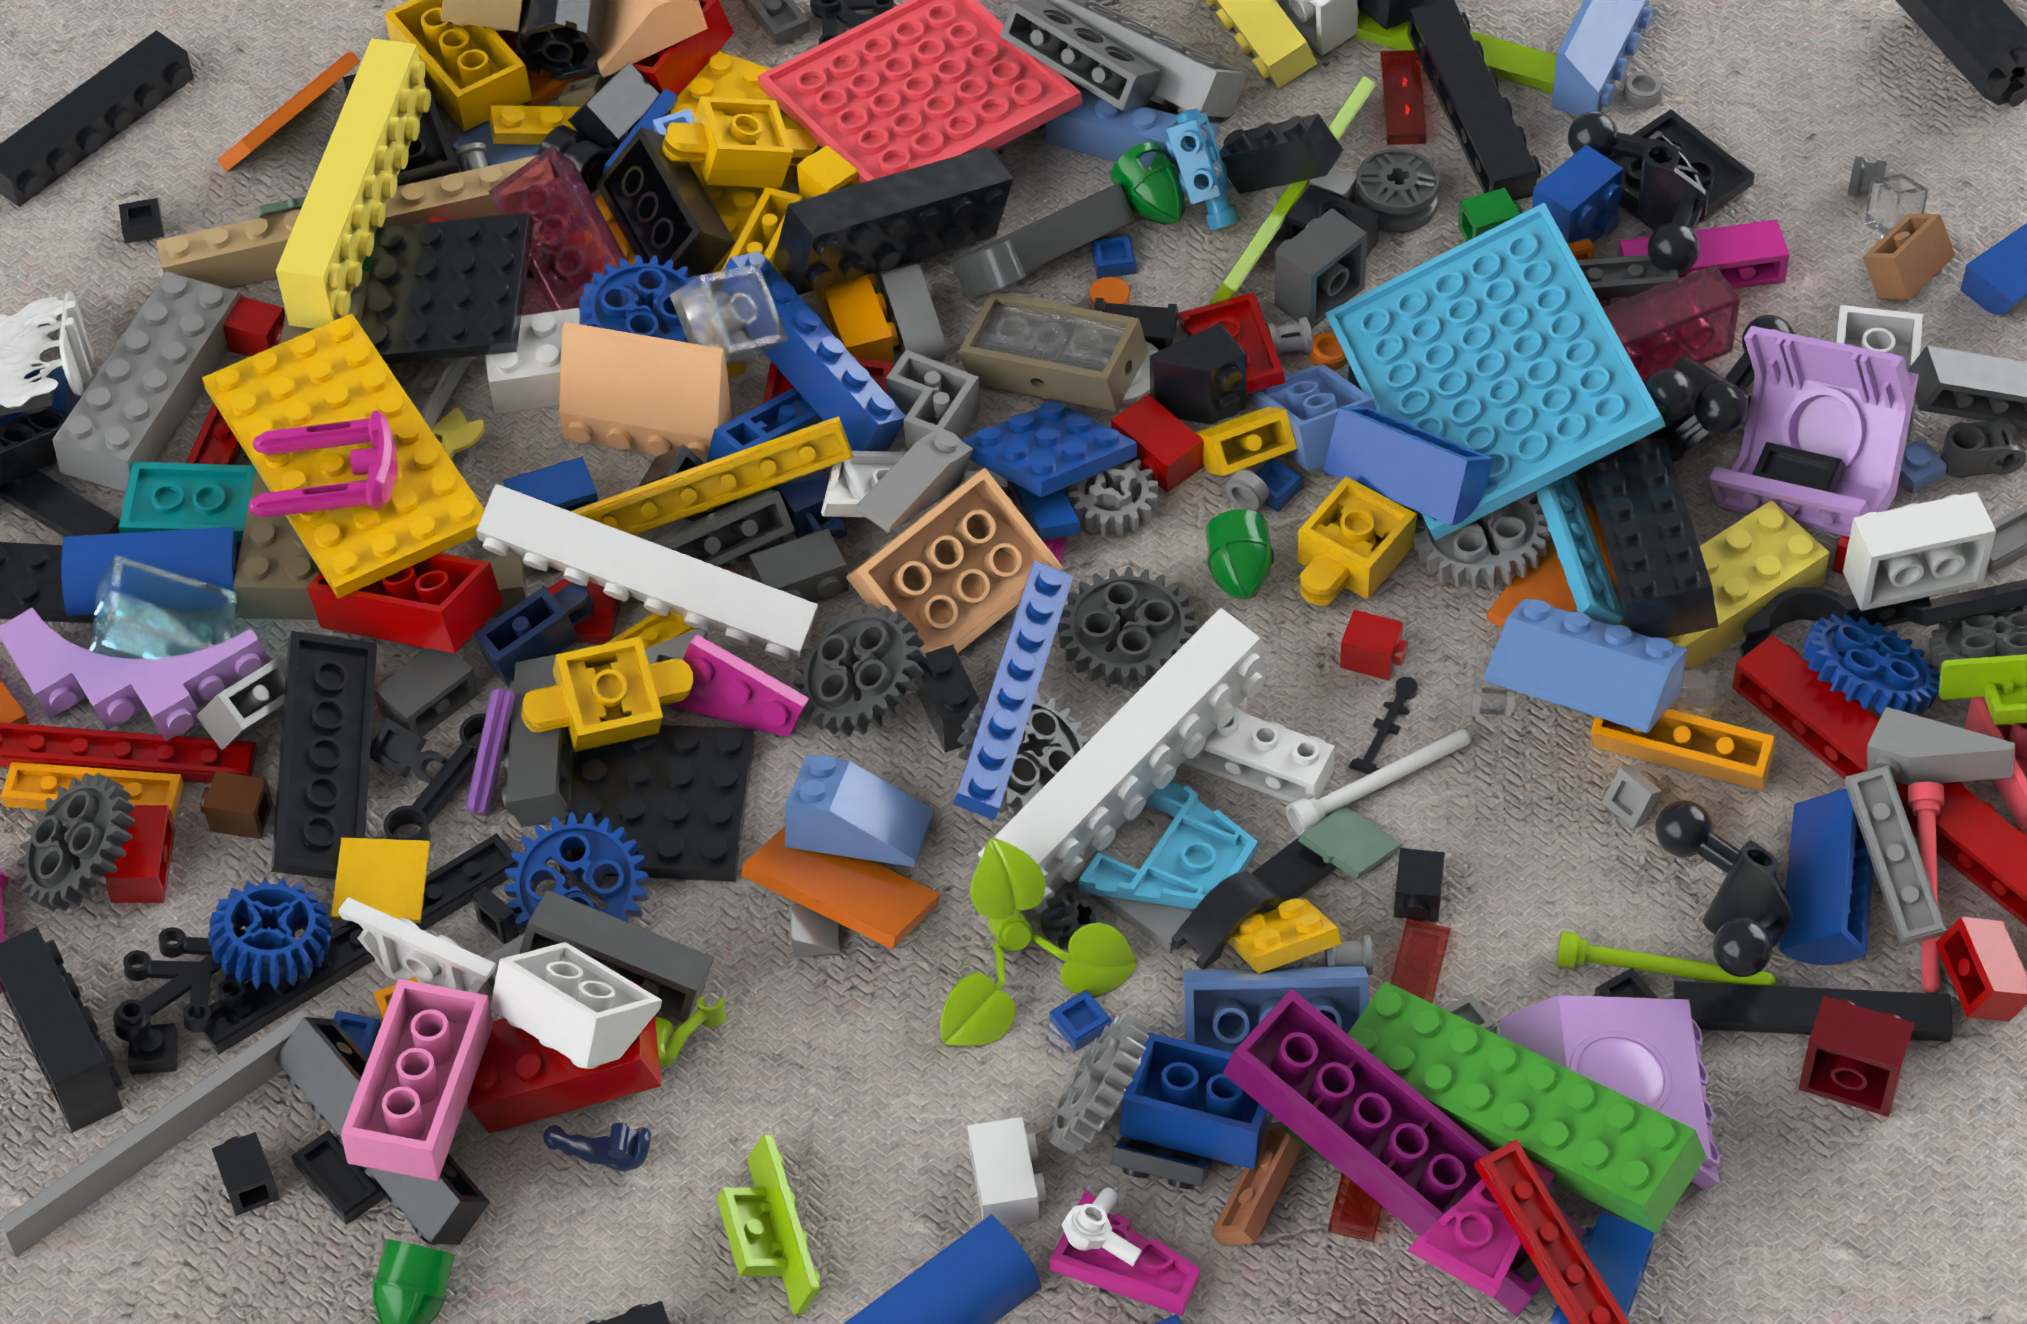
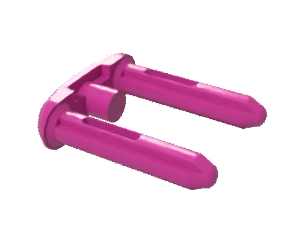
M374 410L370 418L271 430L255 437L253 440L254 449L267 455L373 443L372 448L351 450L350 462L354 476L368 474L367 480L262 493L250 500L248 504L249 511L254 515L266 518L370 505L375 511L382 509L390 500L398 468L397 450L386 416Z

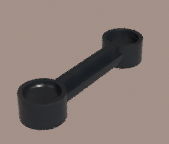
M486 713L472 715L461 724L459 730L461 745L411 806L395 808L386 816L383 824L386 839L431 840L429 824L475 768L479 745L472 744L469 740L474 735L483 731ZM414 824L421 827V830L416 835L409 838H399L393 835L399 827Z

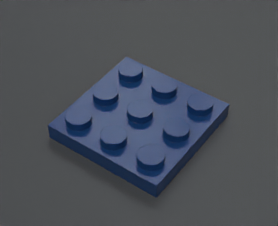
M1057 401L1045 402L1037 409L1025 414L1011 416L1008 421L993 427L982 428L976 434L961 440L973 448L969 460L1041 498L1137 457L1136 441Z

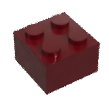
M1823 996L1809 1038L1798 1090L1889 1117L1902 1076L1915 1023L1903 1020L1892 1013H1880L1859 1007L1848 1000H1836Z

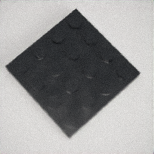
M529 212L379 227L376 229L361 327L386 364L517 352L534 221Z
M661 725L657 734L577 751L571 785L570 813H574L579 824H583L586 815L592 813L597 827L605 818H609L612 823L611 833L623 827L627 833L624 843L635 839L639 849L634 855H643L647 864L638 871L647 872L650 878L736 882L755 743L754 729ZM566 816L565 825H567L568 816ZM578 846L571 848L566 853L565 860L568 862L579 861L584 856L586 849ZM559 865L560 873L567 874ZM609 873V874H606V875H604V876H618V875H617V874H613V873Z

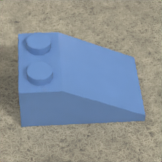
M1317 364L1285 376L1286 383L1250 392V397L1259 410L1268 406L1286 409L1298 448L1287 453L1291 459L1307 471L1324 470L1338 407L1367 406L1376 410L1372 397L1324 364Z
M807 754L786 802L785 847L915 867L934 818V809L851 761L835 759L828 755L816 756Z

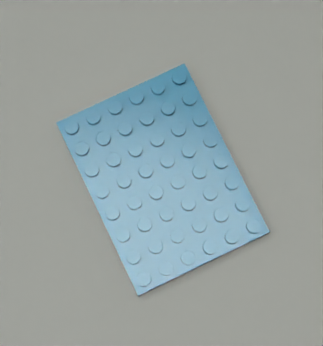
M1545 202L1325 313L1362 391L1374 399L1376 411L1493 458L1484 495L1476 509L1467 519L1459 524L1450 525L1421 513L1435 541L1666 426Z

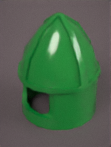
M1145 142L1124 153L1113 165L1110 172V180L1114 185L1117 183L1121 184L1132 211L1138 212L1149 221L1163 225L1179 222L1185 212V194L1182 192L1178 180L1180 169L1170 162L1157 143ZM1156 152L1154 161L1146 169L1140 161V157L1144 153Z
M1246 509L1220 513L1212 518L1206 526L1207 566L1216 585L1228 595L1243 600L1253 598L1270 575L1271 565L1274 563V550L1270 542L1268 522L1263 515Z
M385 1239L377 1275L372 1281V1303L379 1323L430 1324L437 1317L447 1299L445 1293L455 1255L415 1244Z

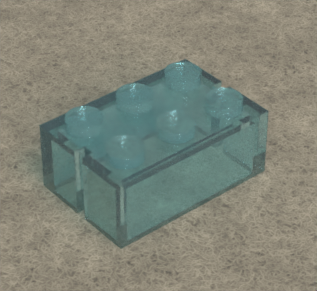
M115 555L97 587L94 609L96 617L93 620L89 650L106 656L124 659H158L189 654L223 643L233 638V628L231 626L235 619L237 593Z

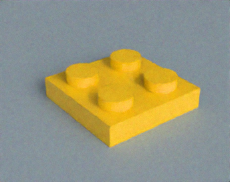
M1306 898L1286 900L1277 909L1263 914L1252 913L1234 931L1227 942L1258 974L1342 944L1338 927Z

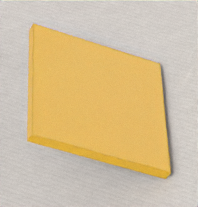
M341 837L331 919L343 920L338 910L347 897L398 920L406 918L414 923H421L430 841Z

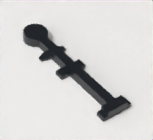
M1406 676L1396 681L1395 692L1397 696L1393 702L1384 703L1383 706L1389 709L1384 720L1376 718L1373 723V727L1379 730L1363 760L1359 758L1353 759L1349 768L1368 775L1380 769L1373 762L1389 733L1398 735L1401 726L1394 724L1398 714L1409 715L1410 710L1403 705L1407 699H1412L1417 695L1418 684L1415 679Z

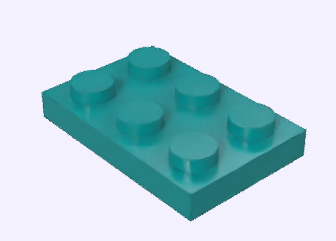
M132 462L119 523L120 533L233 527L236 540L242 541L256 468L251 465Z

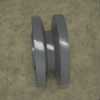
M1394 148L1375 152L1363 160L1357 170L1355 204L1380 214V230L1405 233L1420 229L1433 218L1438 204L1439 172L1432 161L1420 153L1408 149Z

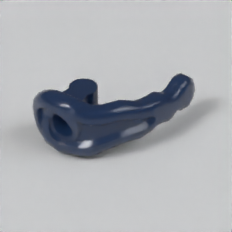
M623 1123L612 1124L610 1137L591 1138L579 1134L568 1135L557 1125L549 1126L543 1134L544 1142L549 1149H560L568 1156H576L588 1163L604 1165L623 1172L637 1169L645 1162L651 1142V1132L648 1128L640 1127L635 1130Z

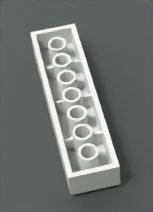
M1220 608L994 837L1023 850L1038 864L1044 874L1046 884L1042 901L1032 909L1020 910L1027 921L1036 912L1039 914L1049 907L1046 901L1047 898L1054 897L1055 892L1066 881H1074L1082 873L1088 858L1096 850L1102 851L1108 847L1116 835V830L1127 819L1133 820L1141 813L1146 804V799L1157 788L1161 790L1171 782L1175 776L1176 768L1186 758H1194L1202 750L1206 738L1215 728L1218 727L1220 729L1227 725L1234 716L1236 707L1246 697L1252 698L1262 688L1266 675L1261 638L1223 608ZM985 847L978 853L979 860L983 856Z

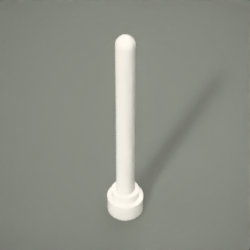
M1460 729L1318 800L1313 797L1310 799L1302 797L1286 806V814L1290 825L1300 836L1303 832L1323 820L1325 815L1467 746L1472 739L1471 733L1466 729Z

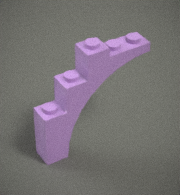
M33 608L28 609L0 626V639L49 719L68 710L85 698L89 699L107 730L146 709L166 742L186 732L200 722L196 717L200 712L198 707L209 702L217 694L271 662L252 628L223 643L189 654L158 659H124L94 653L68 642L50 629Z

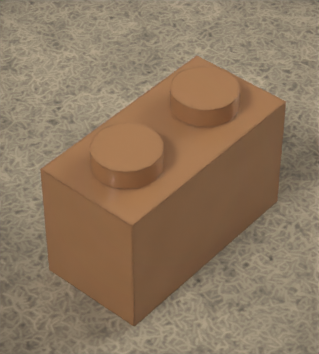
M1908 213L1863 256V260L1878 298L1907 301L1916 297L1920 289L1928 281L1940 274L1942 268L1955 256L1940 214Z

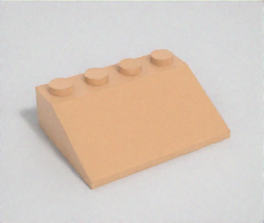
M606 0L600 54L596 60L602 77L605 78L621 70L629 62L634 64L708 29L699 0Z
M564 322L561 341L559 416L563 438L577 443H590L612 447L617 450L652 454L656 457L685 445L706 463L714 429L733 420L724 349Z
M983 468L969 477L848 574L846 579L867 605L873 604L878 610L887 605L893 612L900 611L918 629L917 635L924 641V645L919 648L923 653L953 644L958 654L1019 604L1033 561L1061 570L1063 566L987 469Z

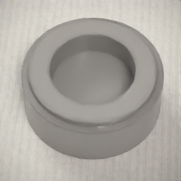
M1634 72L1625 79L1623 89L1624 100L1635 108H1652L1662 99L1663 82L1657 75L1651 72Z
M1236 471L1226 484L1227 495L1233 503L1242 509L1259 510L1269 497V489L1265 482L1250 471Z

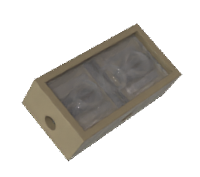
M992 291L959 349L965 371L978 376L979 385L1117 412L1148 353V348L1139 318Z

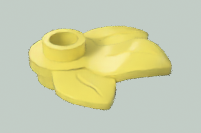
M457 407L435 424L431 431L450 459H452L455 453L468 449L480 439L485 430V422L483 420H475L468 423L463 412Z

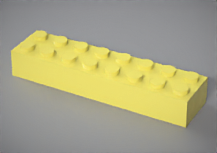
M374 38L370 40L276 268L290 326L316 329L342 318V316H346L349 312L350 295L354 286H359L361 282L362 265L365 257H370L373 252L376 229L384 224L388 199L393 198L396 194L398 174L400 169H405L407 166L408 149L411 142L416 141L418 138L421 116L423 112L427 113L430 108L431 92L425 87V63L420 61L417 44Z

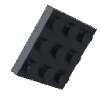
M1672 109L1632 134L1633 136L1649 139L1656 131L1664 133V136L1669 141L1681 148L1692 167L1699 172L1702 186L1708 192L1706 216L1744 192L1754 183L1755 174ZM1613 153L1608 159L1623 168L1621 185L1623 192L1619 204L1652 231H1655L1659 227L1658 225L1647 223L1638 215L1642 160Z

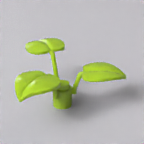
M996 838L988 839L983 856L974 871L970 883L972 904L979 913L989 918L988 928L997 940L992 946L996 954V981L993 984L986 974L974 972L959 980L952 988L945 1001L940 1019V1037L947 1045H985L1000 1039L1011 1027L1014 1021L1015 1004L1008 993L1001 991L1005 984V950L1019 951L1032 941L1059 959L1066 960L1060 972V979L1065 987L1076 994H1080L1085 990H1088L1092 996L1108 993L1123 984L1136 968L1137 958L1127 940L1117 929L1110 925L1090 923L1079 928L1069 940V952L1061 950L1041 937L1035 930H1032L1030 923L1020 910L1032 909L1040 904L1045 893L1046 883L1044 874L1038 864L1027 853L1015 845Z

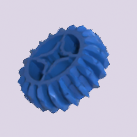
M264 877L261 885L254 886L247 880L244 891L231 888L228 899H219L216 912H212V917L210 918L208 939L215 963L222 964L225 975L235 974L239 985L251 979L256 989L263 982H267L276 990L280 981H287L294 987L297 975L310 978L313 967L322 966L324 955L328 954L331 946L332 924L329 921L325 903H318L315 891L304 893L301 882L288 887L284 877L278 884H270L267 878ZM245 926V934L238 938L236 933ZM302 928L305 933L296 940L294 938L295 932Z

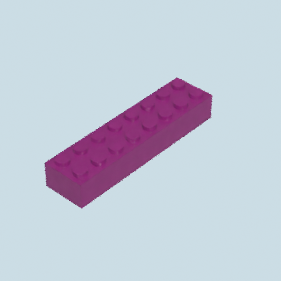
M1292 988L1234 1050L1223 1072L1224 1075L1419 1237L1426 1233L1439 1221L1441 1216L1452 1206H1455L1482 1180L1473 1164L1491 1152ZM1561 1210L1580 1241L1587 1231ZM1522 1244L1498 1292L1493 1297L1516 1317H1518L1545 1284Z

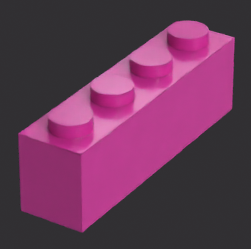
M1777 219L1695 230L1700 242V254L1696 263L1690 269L1678 274L1680 280L1679 293L1626 297L1627 303L1785 282L1790 254ZM1650 237L1619 241L1618 257L1647 255Z

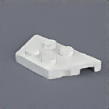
M852 451L853 459L833 465L821 510L822 516L865 517L856 511L857 504L906 452ZM939 501L935 502L934 504H932L925 510L921 511L911 519L921 517Z
M347 897L338 910L343 920L353 921L363 928L358 940L373 955L375 962L384 974L396 981L398 979L408 980L416 977L419 983L477 993L496 968V963L459 947L452 939L446 936L438 935L436 937L421 930L414 922L406 918L398 920L352 898Z

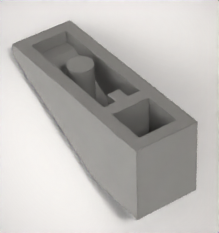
M942 427L937 428L918 440L857 504L856 511L889 533L951 493L960 485L973 448L961 441L954 433L946 431Z
M1889 707L1885 708L1867 745V771L1889 765L1894 781L1905 785L1917 782L1951 783L2011 778L2014 773L2015 743Z

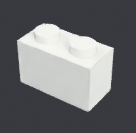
M1023 1117L967 1125L969 1153L982 1221L991 1214L1003 1226L1039 1220V1202L1047 1200L1043 1174L1033 1173L1032 1162L1039 1160L1034 1133L1026 1134Z

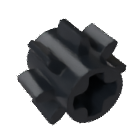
M1077 891L1047 898L1046 901L1049 908L1042 912L1040 918L1041 929L1044 935L1051 941L1058 940L1060 949L1068 948L1071 936L1079 928L1090 923H1096V914L1093 906L1085 899L1078 900Z

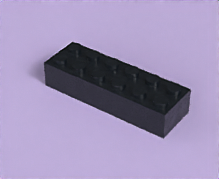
M986 147L790 203L786 209L773 264L795 289L796 293L801 295L814 290H822L827 286L847 280H855L861 276L881 270H889L894 266L914 260H922L944 251L955 250L974 242L988 240L997 234L1014 178L991 150Z
M1665 437L1640 440L1585 466L1584 473L1588 496L1626 627L1638 634L1664 639L1717 628L1718 620L1712 584Z

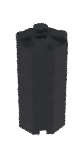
M523 0L516 51L529 71L540 74L541 69L551 72L550 78L559 81L589 74L594 59L597 60L600 54L606 0Z
M1896 0L1985 99L1999 106L2007 102L2011 106H2017L2027 98V18L2010 0Z

